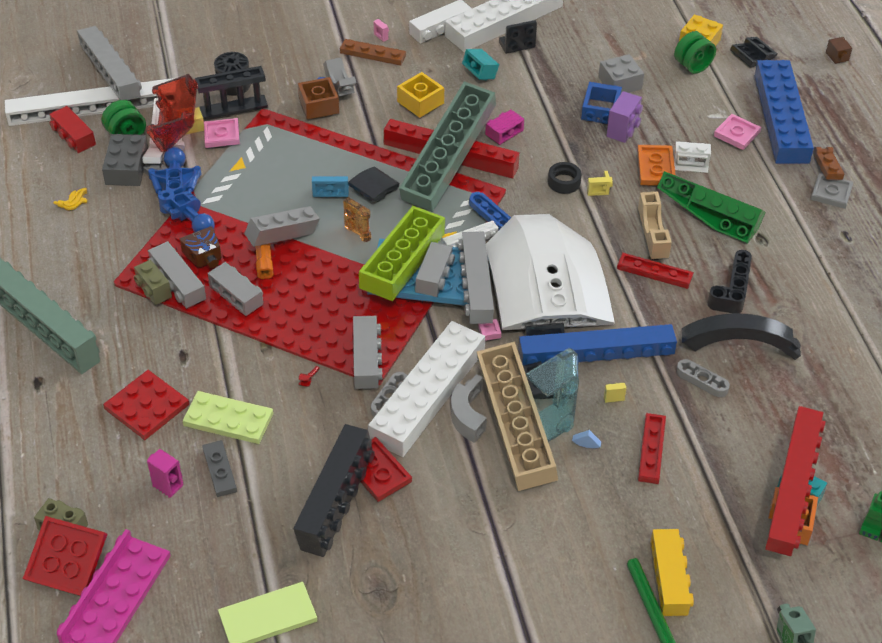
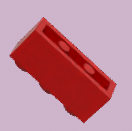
M68 106L49 114L51 119L49 124L52 130H56L62 140L65 139L69 147L73 148L77 153L96 145L94 132Z

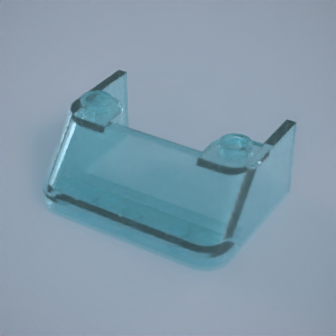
M568 348L526 373V377L547 397L554 393L553 404L539 412L548 442L562 433L570 431L574 426L579 386L578 354L573 349Z

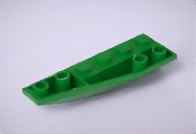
M665 171L657 187L714 230L745 243H749L766 214L762 209Z

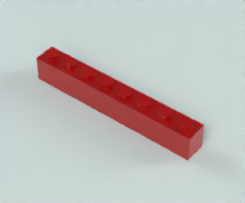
M390 119L384 128V145L420 154L434 130ZM475 141L461 165L513 179L519 168L520 152Z
M802 406L798 407L765 550L791 557L793 549L799 548L801 536H797L798 531L802 532L805 519H802L801 515L806 514L808 507L805 497L809 498L812 485H809L808 482L813 481L815 469L812 468V464L816 465L819 453L815 452V450L820 448L822 437L819 436V432L823 433L826 421L822 420L824 413L822 411Z

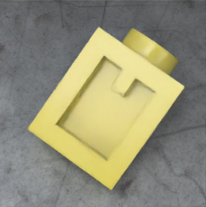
M604 171L603 177L588 178V196L609 195V189L613 186L612 177H609L608 171Z

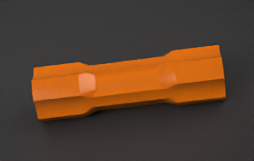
M270 243L255 246L257 277L261 279H269L273 276Z

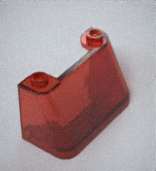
M190 74L152 87V93L158 96V101L155 104L160 111L158 124L148 125L146 132L161 152H166L169 148H172L193 127L198 84L195 79H192Z

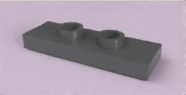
M220 440L202 445L216 496L220 497L237 492L223 441Z

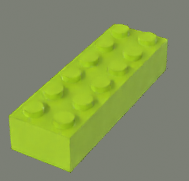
M412 206L359 271V289L393 301L422 264L430 243H438L445 234V217Z

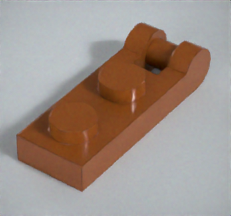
M814 147L813 155L827 180H843L844 172L833 153V147H826L825 149Z

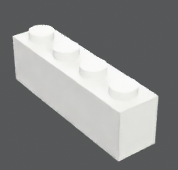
M463 0L455 1L410 20L409 34L421 44L444 34L446 20L472 8Z

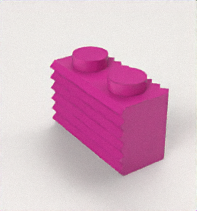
M512 109L502 112L497 118L491 119L486 123L485 135L501 145V143L503 144L506 140L508 141L511 137L513 138L516 134L521 133V131L523 132L524 118L512 111Z
M162 449L149 456L147 464L152 486L162 491V494L165 493V496L168 495V498L172 497L184 485L179 461Z

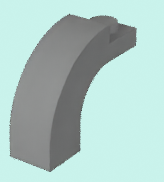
M342 57L325 61L323 66L326 76L331 78L338 97L355 93L353 87L356 84L355 76L348 78Z
M478 374L471 380L469 379L465 386L458 383L451 397V419L454 427L462 436L473 443L486 431L487 422L485 416L474 411L470 406V403L483 388V377Z

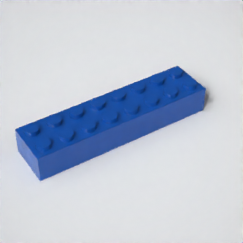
M757 60L754 77L775 163L810 164L814 147L790 60Z

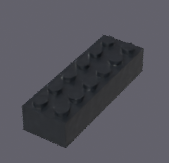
M348 424L344 425L293 528L301 551L324 557L327 550L331 549L333 537L336 532L340 531L343 516L349 512L350 502L357 495L358 485L366 476V468L374 459L375 452L372 449V440L368 430Z

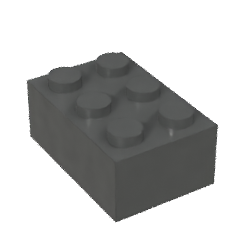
M111 134L102 168L105 185H141L144 173L143 167L145 166L143 156L148 150L146 135Z

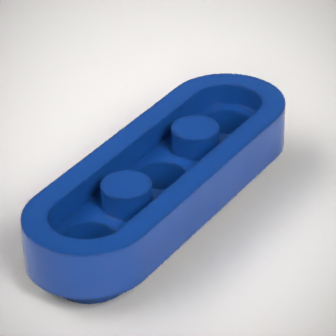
M473 192L470 195V207L487 222L494 221L498 226V231L511 219L508 214L484 193Z

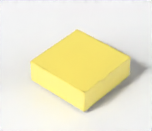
M625 383L605 385V403L625 401Z

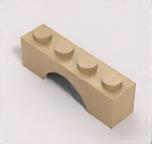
M658 192L640 193L638 210L651 259L669 258L672 242L668 229H663Z

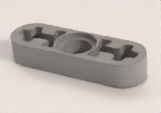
M683 359L678 362L676 373L680 378L716 397H725L728 394L730 384L723 377L691 360ZM698 376H705L708 380L701 381L698 379Z
M396 372L390 377L371 404V414L373 417L377 415L381 407L389 400V398L385 397V394L394 393L408 376L407 374Z

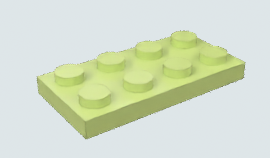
M197 391L183 419V426L260 444L273 416V409Z

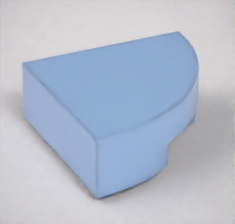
M590 430L573 435L572 441L579 446L585 448L601 447V441Z

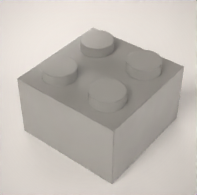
M628 54L600 61L598 77L603 84L622 87V92L629 93L642 89L644 72L631 55Z

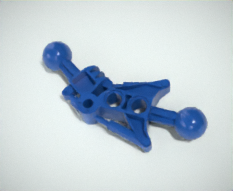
M177 147L169 148L163 158L166 166L169 168L162 170L151 168L148 170L149 179L152 181L154 189L158 194L160 211L164 214L171 213L172 219L179 218L182 221L188 218L192 222L194 233L210 226L214 229L215 222L210 215L197 213L201 202L191 193L194 191L197 180L201 176V167L181 168L186 161L183 150Z

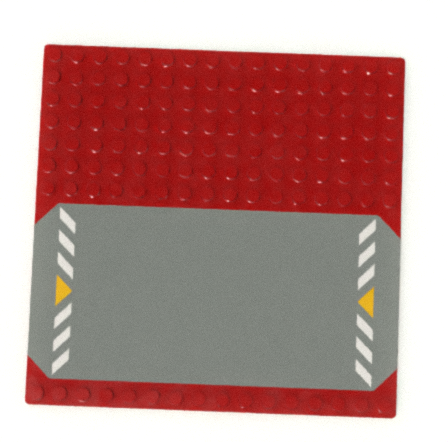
M261 109L240 133V144L230 145L198 182L191 193L201 202L197 213L210 215L215 222L214 232L220 245L222 257L218 260V266L226 262L231 267H235L242 276H246L253 285L260 287L263 292V305L245 316L209 286L208 273L215 268H210L208 265L196 267L181 251L179 238L194 233L192 222L188 218L182 221L179 218L172 219L171 215L115 279L114 285L151 300L145 295L143 289L136 284L134 280V267L148 261V250L168 241L204 285L206 299L185 308L182 302L179 303L176 300L174 292L171 291L172 298L160 304L354 377L353 316H377V324H381V335H377V338H381V350H378V353H382V365H378V368H382V380H378V385H381L434 302L395 298L391 301L378 295L367 294V291L359 289V271L377 250L379 238L386 239L412 206L418 207L401 200L399 187L417 159L267 109ZM374 166L400 183L397 190L386 192L385 199L374 202L350 186L348 197H313L312 176H348L349 182L357 174ZM456 172L432 212L445 217V234L442 238L487 223L469 205V198L473 192L484 193L498 206L506 194V189ZM311 206L320 218L314 233L270 243L273 276L269 279L257 277L256 247H253L244 234L250 218Z

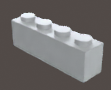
M311 206L250 218L244 234L253 247L311 235L314 233L320 218Z
M168 241L148 250V260L151 259L170 283V289L174 292L175 298L179 303L182 302L185 308H188L206 299L204 285Z
M353 316L355 389L379 388L378 380H382V368H378V365H382V353H378V350H381V338H377V335H381V324H377V316Z

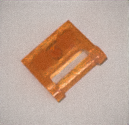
M347 197L343 200L345 227L361 236L362 241L368 242L371 240V232L369 231L371 212L368 208Z

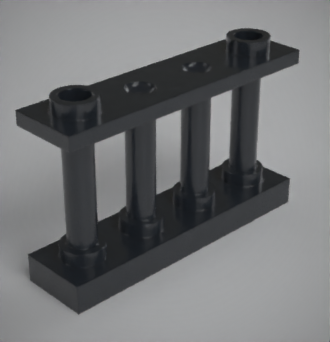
M262 66L195 78L198 93H203L204 106L199 107L203 120L268 108L265 95L260 93V82L266 81ZM253 84L254 97L244 98L243 85ZM236 87L238 100L228 101L226 89ZM220 90L221 103L211 104L210 92Z

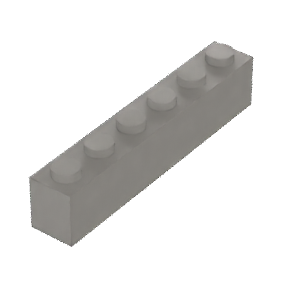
M484 231L462 232V239H458V250H462L459 253L460 263H463L461 265V276L465 277L462 278V289H466L464 291V302H467L465 304V316H469L470 324L493 323L494 306Z

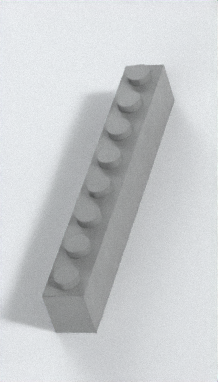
M96 26L77 30L80 46L120 100L141 97L140 90L142 86L140 81L136 79L133 72L131 73L129 66L125 65L123 58L119 57L113 45L109 44L103 32L99 31Z

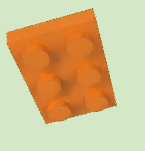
M638 145L640 185L658 186L664 171L675 175L672 146Z

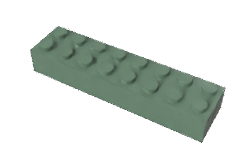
M465 81L463 82L399 187L401 200L428 211H434L496 106L495 92Z
M0 258V305L80 374L85 373L100 362V351L96 345L95 340L97 338L91 330L85 329L79 320L73 319L67 310H62L55 300H50L43 290H38L32 281H27L20 271H15L9 262H5Z

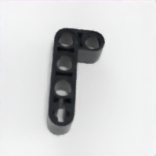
M738 250L735 253L729 287L718 285L711 287L707 301L710 309L732 314L742 312L752 259L749 251Z

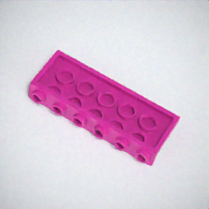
M125 529L123 534L119 535L116 539L112 551L106 554L100 569L94 572L88 587L83 589L77 604L71 607L65 622L59 625L57 629L59 643H117L171 557L170 551L133 538L130 530Z

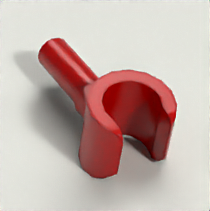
M315 366L308 375L300 373L299 385L309 387L312 377L320 369L319 366Z

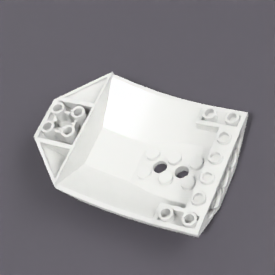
M550 214L514 215L486 243L487 258L493 278L502 330L525 329V326L552 323H564V327L614 325L608 289L596 250L591 242ZM554 267L557 269V273L551 274L547 271V268ZM556 282L560 287H553L551 283Z

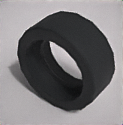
M558 162L549 169L548 185L557 193H573L580 187L581 170L573 163ZM569 175L574 179L562 181L557 179L556 176Z

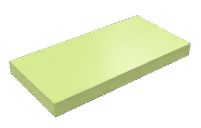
M303 582L218 609L229 643H255L317 622L316 613Z

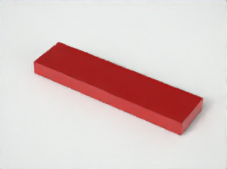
M622 253L617 265L618 270L686 289L689 288L694 272L626 253Z
M646 413L638 476L639 482L659 484L666 416Z

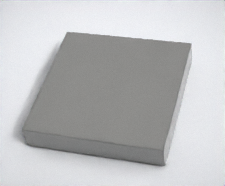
M819 173L811 200L846 209L853 182L845 179L827 180L823 174Z

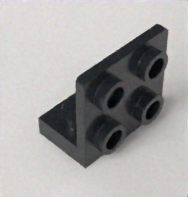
M532 20L506 26L505 36L499 37V44L505 54L536 47L537 21Z

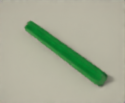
M637 558L628 560L627 567L660 642L676 643Z

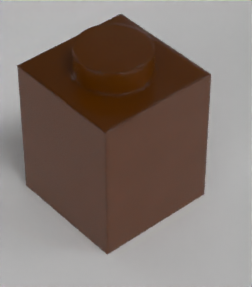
M845 38L829 39L826 54L834 64L849 61L852 47Z

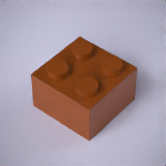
M330 77L298 83L299 100L306 119L339 114V97Z

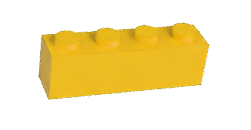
M653 529L650 543L660 609L663 616H688L690 607L694 605L693 594L689 593L690 575L686 574L685 570L687 569V557L683 556L682 550H684V539L680 537L679 529Z

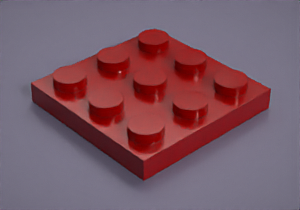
M150 370L145 371L103 404L104 409L143 440L148 439L190 405L189 399Z
M45 516L23 579L81 596L83 589L88 587L93 578L108 534Z

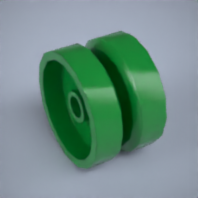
M692 31L678 42L674 51V57L688 71L698 74L712 63L717 49L701 33Z
M115 101L106 107L102 114V125L110 136L111 134L142 135L145 132L146 120L130 101Z

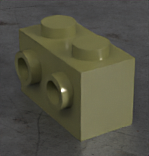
M151 259L134 267V280L136 284L143 289L145 295L155 305L172 298L169 281Z
M50 498L46 500L34 516L38 530L41 529L45 516L84 527L88 526L83 510L77 507H70L60 500L55 501Z

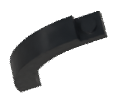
M741 313L721 314L697 320L682 328V343L695 352L719 341L748 339L770 344L794 360L801 357V344L797 338L793 337V329L777 320L764 316Z

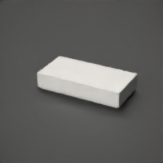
M149 147L143 156V163L160 164L164 158L166 148Z

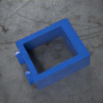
M589 82L582 106L581 120L608 124L610 108L589 105V101L592 99L615 103L621 95L622 87Z

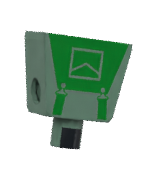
M789 604L780 605L777 608L779 613L777 634L781 643H814L816 628L804 609L800 606L791 608Z

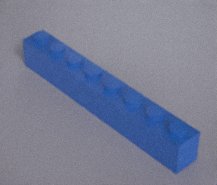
M672 324L521 336L519 337L518 350L523 366L539 361L543 365L561 360L563 363L592 362L675 354L677 339Z

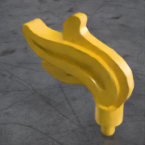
M81 188L77 192L74 190L69 195V200L54 201L53 204L65 210H74L82 203L87 204V199L83 197L87 194V188Z

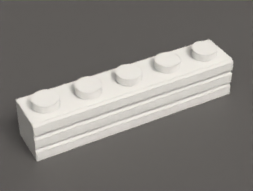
M490 221L462 232L484 231L485 240L498 232V226L494 221ZM462 232L442 238V244L458 247V239H462Z

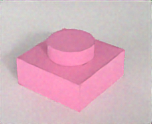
M379 19L373 21L374 35L383 42L388 40V26Z
M494 319L493 323L478 324L479 332L485 336V341L501 338L502 333L497 319Z

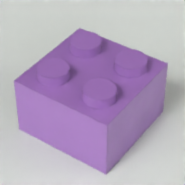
M624 91L621 93L609 111L606 137L626 143L628 138L633 136L634 129L638 128L641 122L639 115L643 109V105H641L642 97Z

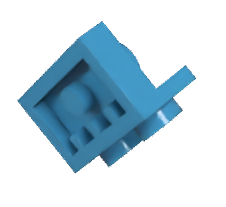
M312 176L313 197H348V176Z

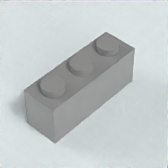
M435 242L430 243L416 277V293L438 297L440 290L444 289L445 277L448 278L449 266L454 264L455 254H452L453 246Z
M224 262L208 273L209 286L245 316L263 305V292L260 287L253 285L235 267H231L228 263Z

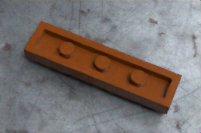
M345 39L340 47V54L400 66L406 57V51L351 39Z

